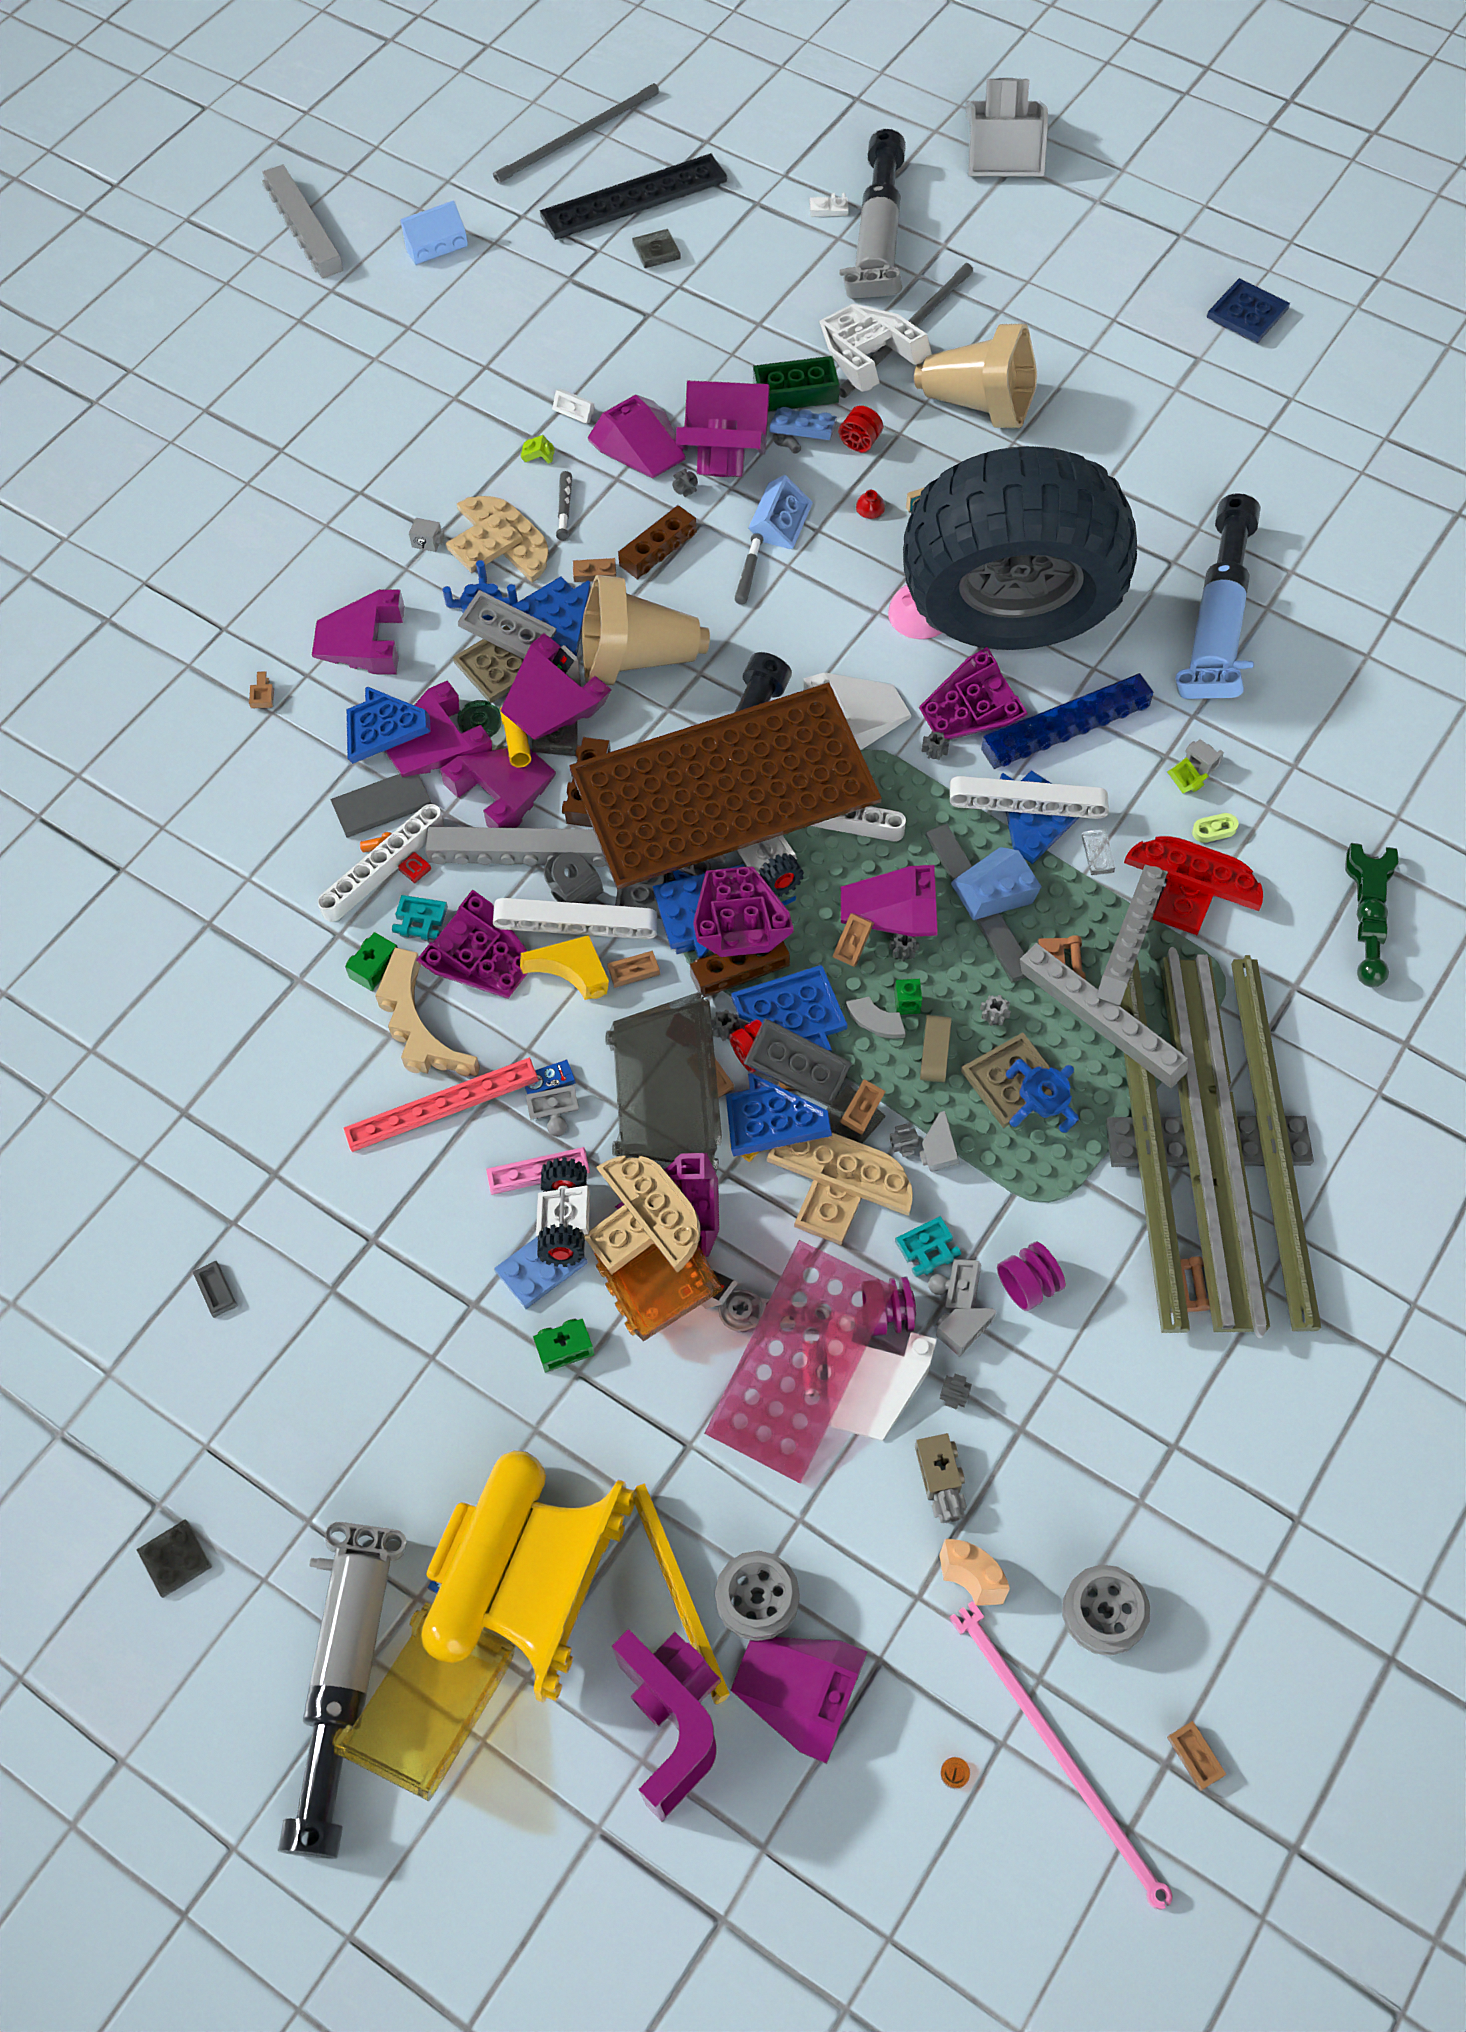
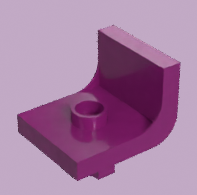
M687 380L684 427H676V445L682 450H688L689 445L698 446L697 475L743 477L745 448L757 449L760 454H765L769 384Z
M628 1629L612 1645V1649L620 1669L638 1687L630 1697L657 1727H660L668 1718L679 1731L678 1742L673 1753L638 1789L645 1805L662 1822L706 1776L715 1762L717 1746L713 1723L709 1713L700 1703L721 1681L720 1677L710 1668L698 1651L689 1642L684 1641L676 1632L652 1653Z

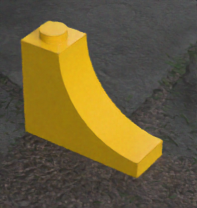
M589 935L521 953L520 968L523 974L544 972L562 977L579 990L584 1000L598 999L607 994L609 980Z

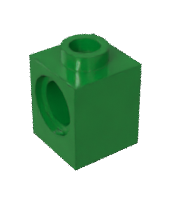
M920 978L895 981L896 1013L899 1012L900 1015L921 1013L922 992Z

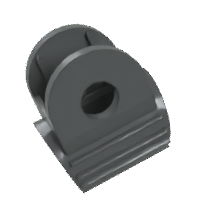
M574 852L558 854L551 857L545 864L544 878L551 888L552 896L557 902L588 904L603 893L604 889L598 873L581 855ZM565 867L568 870V877L564 873Z

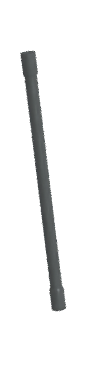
M655 83L649 85L639 93L514 163L493 173L495 181L501 183L539 159L639 103L659 94L658 86Z
M965 263L908 321L915 326L920 324L973 272L971 264ZM887 345L882 346L870 358L874 361L875 367L893 349ZM849 379L839 388V396L842 398H846L856 388Z

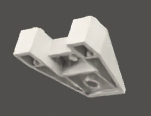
M825 672L803 679V690L830 682L860 751L911 718L909 710L893 684Z
M833 1311L826 1336L831 1427L883 1441L928 1375L936 1339L911 1332L905 1355L900 1356L854 1343L859 1318Z

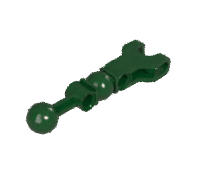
M1350 843L1346 853L1345 871L1357 883L1358 908L1356 915L1360 922L1358 925V942H1365V960L1358 965L1357 976L1359 981L1365 986L1379 987L1385 983L1389 975L1387 964L1380 959V944L1384 945L1387 937L1388 910L1385 905L1387 882L1392 878L1394 870L1398 865L1397 848L1386 847V852L1380 859H1373L1364 853L1362 844Z

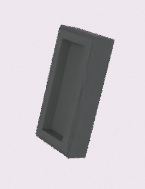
M217 1260L193 1271L213 1318L237 1306Z

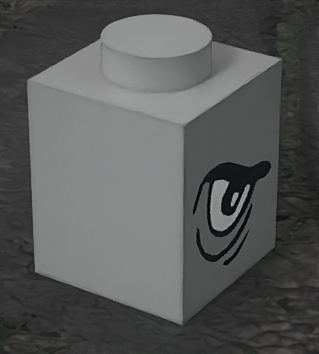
M415 518L409 531V537L413 548L436 552L439 544L443 543L444 533L441 531L440 522Z

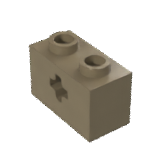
M948 1433L917 1439L915 1450L928 1500L934 1499V1495L943 1490L958 1489V1493H960L965 1479L962 1468H957L955 1457H958L955 1441H950ZM940 1461L941 1465L945 1466V1470H941L939 1466H936V1463Z

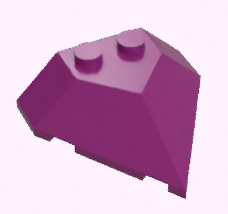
M707 1153L680 1154L674 1159L673 1163L663 1170L688 1199L698 1215L700 1238L693 1256L709 1257L719 1233L718 1177ZM621 1201L615 1208L619 1209L624 1206L623 1202Z

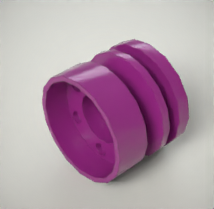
M1038 1241L1029 1244L1028 1248L1021 1249L1019 1257L1011 1255L997 1265L998 1276L1006 1292L1015 1304L1024 1311H1029L1042 1303L1043 1295L1052 1297L1055 1292H1060L1066 1286L1065 1277L1056 1259Z
M907 1276L899 1278V1289H897L895 1279L889 1278L887 1291L883 1290L880 1280L862 1282L863 1310L869 1337L887 1335L888 1322H892L896 1333H901V1321L904 1322L906 1332L914 1331L916 1304Z

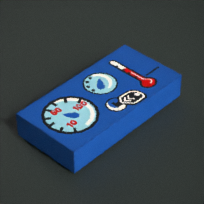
M568 1060L535 1070L539 1081L525 1086L527 1094L576 1084Z

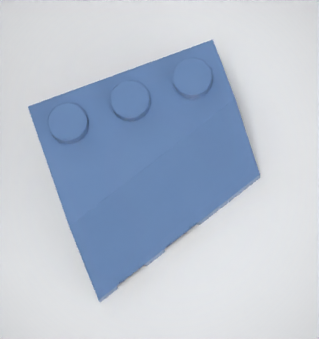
M1004 847L998 848L951 882L972 920L1033 904L1041 889L1040 883L1019 850Z

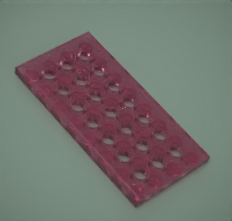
M799 1240L704 1434L801 1484L895 1290V1286ZM811 1268L816 1269L819 1273L818 1280L814 1283H807L804 1278L805 1272ZM833 1280H839L843 1285V1289L838 1295H832L828 1291V1285ZM802 1292L806 1294L807 1303L803 1307L794 1306L793 1297L796 1293ZM856 1292L866 1294L867 1301L862 1307H856L852 1303V1297ZM822 1304H827L831 1308V1314L827 1319H819L816 1314L817 1308ZM787 1316L793 1317L795 1320V1327L789 1332H785L781 1328V1321ZM845 1316H851L855 1320V1326L851 1331H843L841 1329L840 1322ZM810 1328H815L819 1332V1339L813 1344H809L805 1340V1333ZM778 1340L783 1344V1352L778 1356H773L769 1351V1346L773 1341ZM834 1340H839L843 1344V1351L837 1356L831 1355L828 1350L829 1344ZM802 1352L807 1356V1364L802 1368H797L793 1364V1357L795 1354ZM824 1364L828 1365L831 1368V1376L827 1380H820L817 1376L818 1367ZM762 1365H768L771 1368L772 1374L767 1380H761L757 1375L758 1368ZM786 1377H792L795 1380V1388L789 1393L784 1392L781 1388V1382ZM751 1389L757 1390L760 1395L759 1401L754 1405L748 1404L745 1399L746 1393ZM810 1389L817 1390L820 1396L819 1401L814 1405H809L805 1400V1394ZM775 1401L782 1403L784 1408L782 1415L779 1417H773L769 1412L771 1403ZM740 1413L744 1414L748 1419L747 1426L741 1430L737 1429L733 1423L735 1416ZM800 1413L804 1414L808 1420L807 1426L801 1430L793 1425L794 1417ZM762 1426H768L772 1432L771 1438L766 1442L760 1441L757 1436V1431ZM786 1438L794 1440L796 1445L794 1452L791 1454H785L781 1449V1443Z

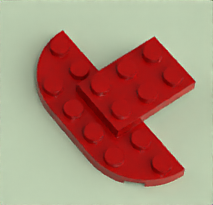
M1157 836L1155 840L1137 843L1125 857V864L1143 870L1145 865L1168 872L1166 876L1168 881L1152 920L1196 936L1200 931L1213 896L1256 911H1260L1262 906L1263 889L1261 882L1258 883L1253 876V870L1239 859L1177 837Z

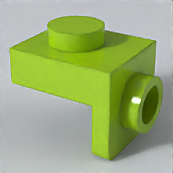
M540 435L523 443L520 457L524 462H528L542 456L549 464L553 461L555 447L544 435Z
M1187 757L1167 771L1182 793L1190 790L1196 792L1205 785L1203 781L1209 777L1207 773L1200 775Z

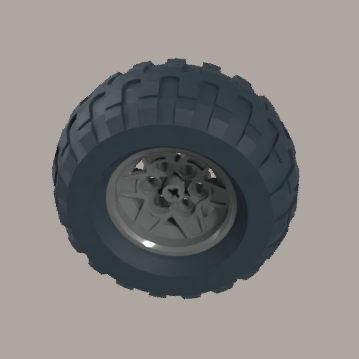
M1040 446L1009 447L989 451L966 459L940 474L939 478L930 482L922 490L920 499L912 507L904 533L903 567L906 584L919 614L926 617V622L931 627L946 634V636L968 645L981 648L988 647L989 649L1022 650L1053 645L1069 640L1093 628L1122 603L1123 595L1130 588V582L1137 561L1136 524L1131 507L1118 481L1108 476L1107 469L1102 465L1087 460L1084 456L1056 448Z

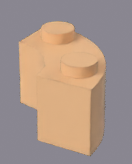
M945 1539L939 1554L943 1580L955 1582L963 1586L972 1595L975 1605L1003 1604L1010 1588L1006 1576L998 1563L987 1552L971 1543L956 1539Z

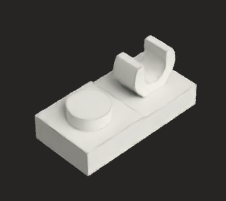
M832 193L831 198H810V217L848 216V197H846L845 193H842V197L835 198V193Z
M562 389L556 390L552 410L586 424L590 423L595 409L593 402Z

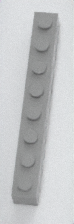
M284 164L262 171L265 179L262 180L266 192L269 191L272 202H276L279 214H283L286 225H290L293 237L297 236L299 247L301 249L304 248L307 260H311L313 270L318 272L322 279L342 272L343 267L339 253Z
M428 827L425 850L429 863H457L461 865L467 863H480L482 865L526 864L533 866L536 864H546L555 855L574 852L581 855L591 865L598 867L608 866L593 829Z
M1144 866L1104 971L1096 998L1117 1005L1121 1004L1161 894L1167 871L1155 866Z
M1036 943L1020 958L1022 974L1168 1087L1172 1088L1188 1072V1058L1119 1005L1096 998L1098 989Z

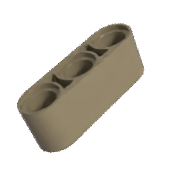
M927 1015L920 1080L945 1083L951 1017Z

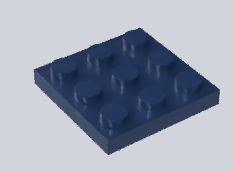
M1239 278L1207 313V318L1258 343L1286 313L1290 303Z

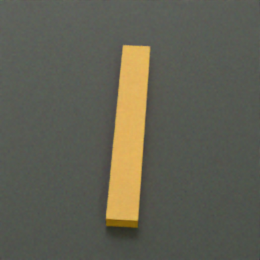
M645 1483L635 1487L633 1500L689 1642L705 1659L710 1668L720 1677L721 1682L710 1693L714 1704L717 1705L724 1702L730 1693Z

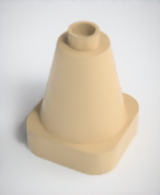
M1000 324L991 340L927 356L924 364L916 365L914 372L916 388L923 389L925 396L928 398L990 413L991 422L995 428H1021L1037 384V367L1028 326L1026 324Z
M595 576L585 607L582 625L584 678L586 683L596 676L606 685H614L619 671L694 662L698 653H707L710 631L708 627H700L697 617L627 594L624 578Z

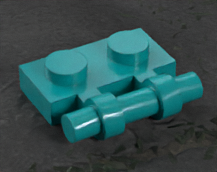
M401 895L395 916L397 920L403 921L402 925H392V933L400 934L402 937L417 936L421 937V940L427 941L436 939L440 931L432 930V926L443 925L448 908L447 902ZM412 922L423 923L422 928L411 925Z
M941 1216L895 1238V1242L907 1263L915 1259L918 1260L919 1265L911 1268L915 1277L922 1274L928 1275L934 1272L933 1269L943 1264L949 1265L954 1262L955 1258L962 1255L958 1246L950 1250L946 1244L953 1241V1236ZM935 1249L939 1251L940 1254L931 1259H928L926 1256L927 1253Z

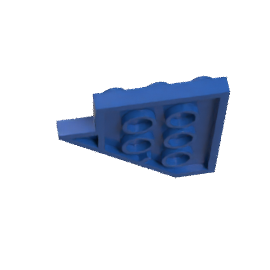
M560 576L513 604L512 607L555 627L556 634L552 640L561 647L565 645L577 656L584 611L591 589L590 581L588 580L573 589Z

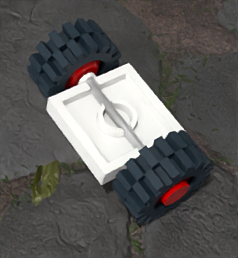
M783 835L736 850L746 867L753 866L778 897H782L783 893L789 894L791 889L794 891L796 889L795 885H800V880L804 878L802 875L804 871L796 861V855Z
M558 1158L553 1159V1162L549 1160L541 1169V1191L543 1192L538 1193L536 1237L538 1239L537 1256L538 1258L540 1257L542 1262L546 1261L547 1265L554 1263V1267H558L559 1264L567 1267L568 1263L573 1266L576 1262H581V1258H584V1235L589 1234L590 1190L586 1186L587 1170L585 1165L582 1166V1162L578 1161L575 1163V1159L572 1158L570 1161H567V1158H562V1161H559Z

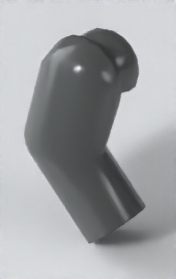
M773 434V440L778 446L789 447L794 454L801 450L800 444L793 435Z

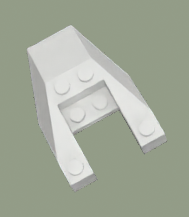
M851 304L819 321L831 356H833L852 385L861 392L868 391L873 386L879 384L875 363L866 355L878 351L880 347L884 345L889 346L914 365L923 363L927 356L932 355L927 334L899 314Z

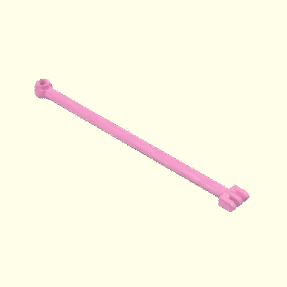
M971 1601L967 1605L973 1615L970 1616L963 1607L958 1611L964 1621L961 1623L959 1618L953 1614L949 1617L960 1635L965 1631H968L1147 1890L1146 1897L1150 1906L1159 1910L1166 1908L1165 1904L1168 1906L1172 1902L1170 1888L1164 1883L1158 1882L987 1636L978 1623L983 1620L984 1616L975 1603ZM1158 1889L1164 1891L1166 1895L1164 1901L1157 1900L1155 1894Z

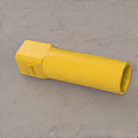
M501 712L510 763L514 767H525L531 762L527 733Z

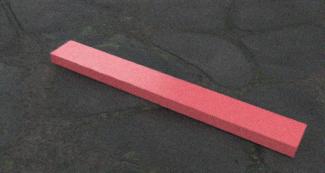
M529 1057L344 1127L345 1135L351 1151L354 1152L536 1083L539 1080Z

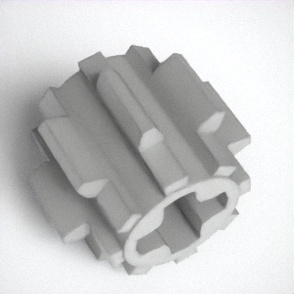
M989 995L986 1003H981L980 1010L983 1011L981 1019H984L985 1022L988 1021L990 1026H993V1024L1002 1026L1005 1018H1010L1011 1011L1007 1010L1010 1002L1006 1001V999L1003 1000L1001 995H998V997Z
M958 1489L943 1490L934 1495L932 1509L935 1518L939 1517L941 1523H950L965 1517L964 1511H966L967 1505L964 1495H959Z

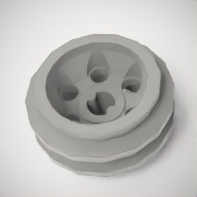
M759 1550L742 1553L729 1561L719 1574L715 1589L717 1611L725 1626L737 1636L753 1641L772 1639L785 1631L796 1617L800 1600L797 1577L790 1566L775 1554ZM760 1572L767 1573L769 1578L762 1581L758 1578V1574ZM746 1576L748 1583L744 1586L740 1585L738 1579ZM775 1587L783 1589L781 1596L777 1597L773 1594L772 1591ZM753 1594H762L763 1602L761 1604H754ZM735 1596L740 1597L742 1604L734 1606L731 1603L732 1598ZM770 1607H773L777 1612L769 1617L766 1612H768ZM750 1613L757 1616L756 1620L748 1619L746 1615Z
M1097 1565L1084 1569L1072 1580L1063 1598L1062 1616L1068 1633L1079 1646L1094 1654L1113 1656L1128 1651L1143 1637L1150 1622V1603L1144 1587L1132 1574L1117 1566ZM1110 1587L1118 1591V1595L1111 1596L1108 1593V1588ZM1087 1589H1095L1097 1596L1095 1598L1089 1597ZM1123 1604L1129 1605L1130 1614L1123 1613L1121 1609ZM1083 1607L1089 1610L1088 1617L1086 1618L1083 1617L1081 1611ZM1102 1607L1105 1612H1109L1110 1618H1104L1102 1613H1098V1608ZM1121 1624L1124 1627V1632L1116 1633L1114 1625ZM1093 1627L1103 1630V1633L1096 1631Z

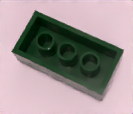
M833 356L753 365V384H769L770 386L768 412L776 411L777 408L780 409L782 407L795 409L839 403L840 384Z

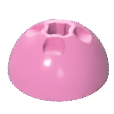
M907 585L895 593L889 605L888 617L892 626L899 633L914 639H929L942 633L931 627L926 622V617L919 614Z

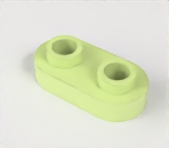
M1229 813L1202 818L1194 823L1192 835L1197 841L1202 843L1228 838L1236 833L1239 822L1234 815Z

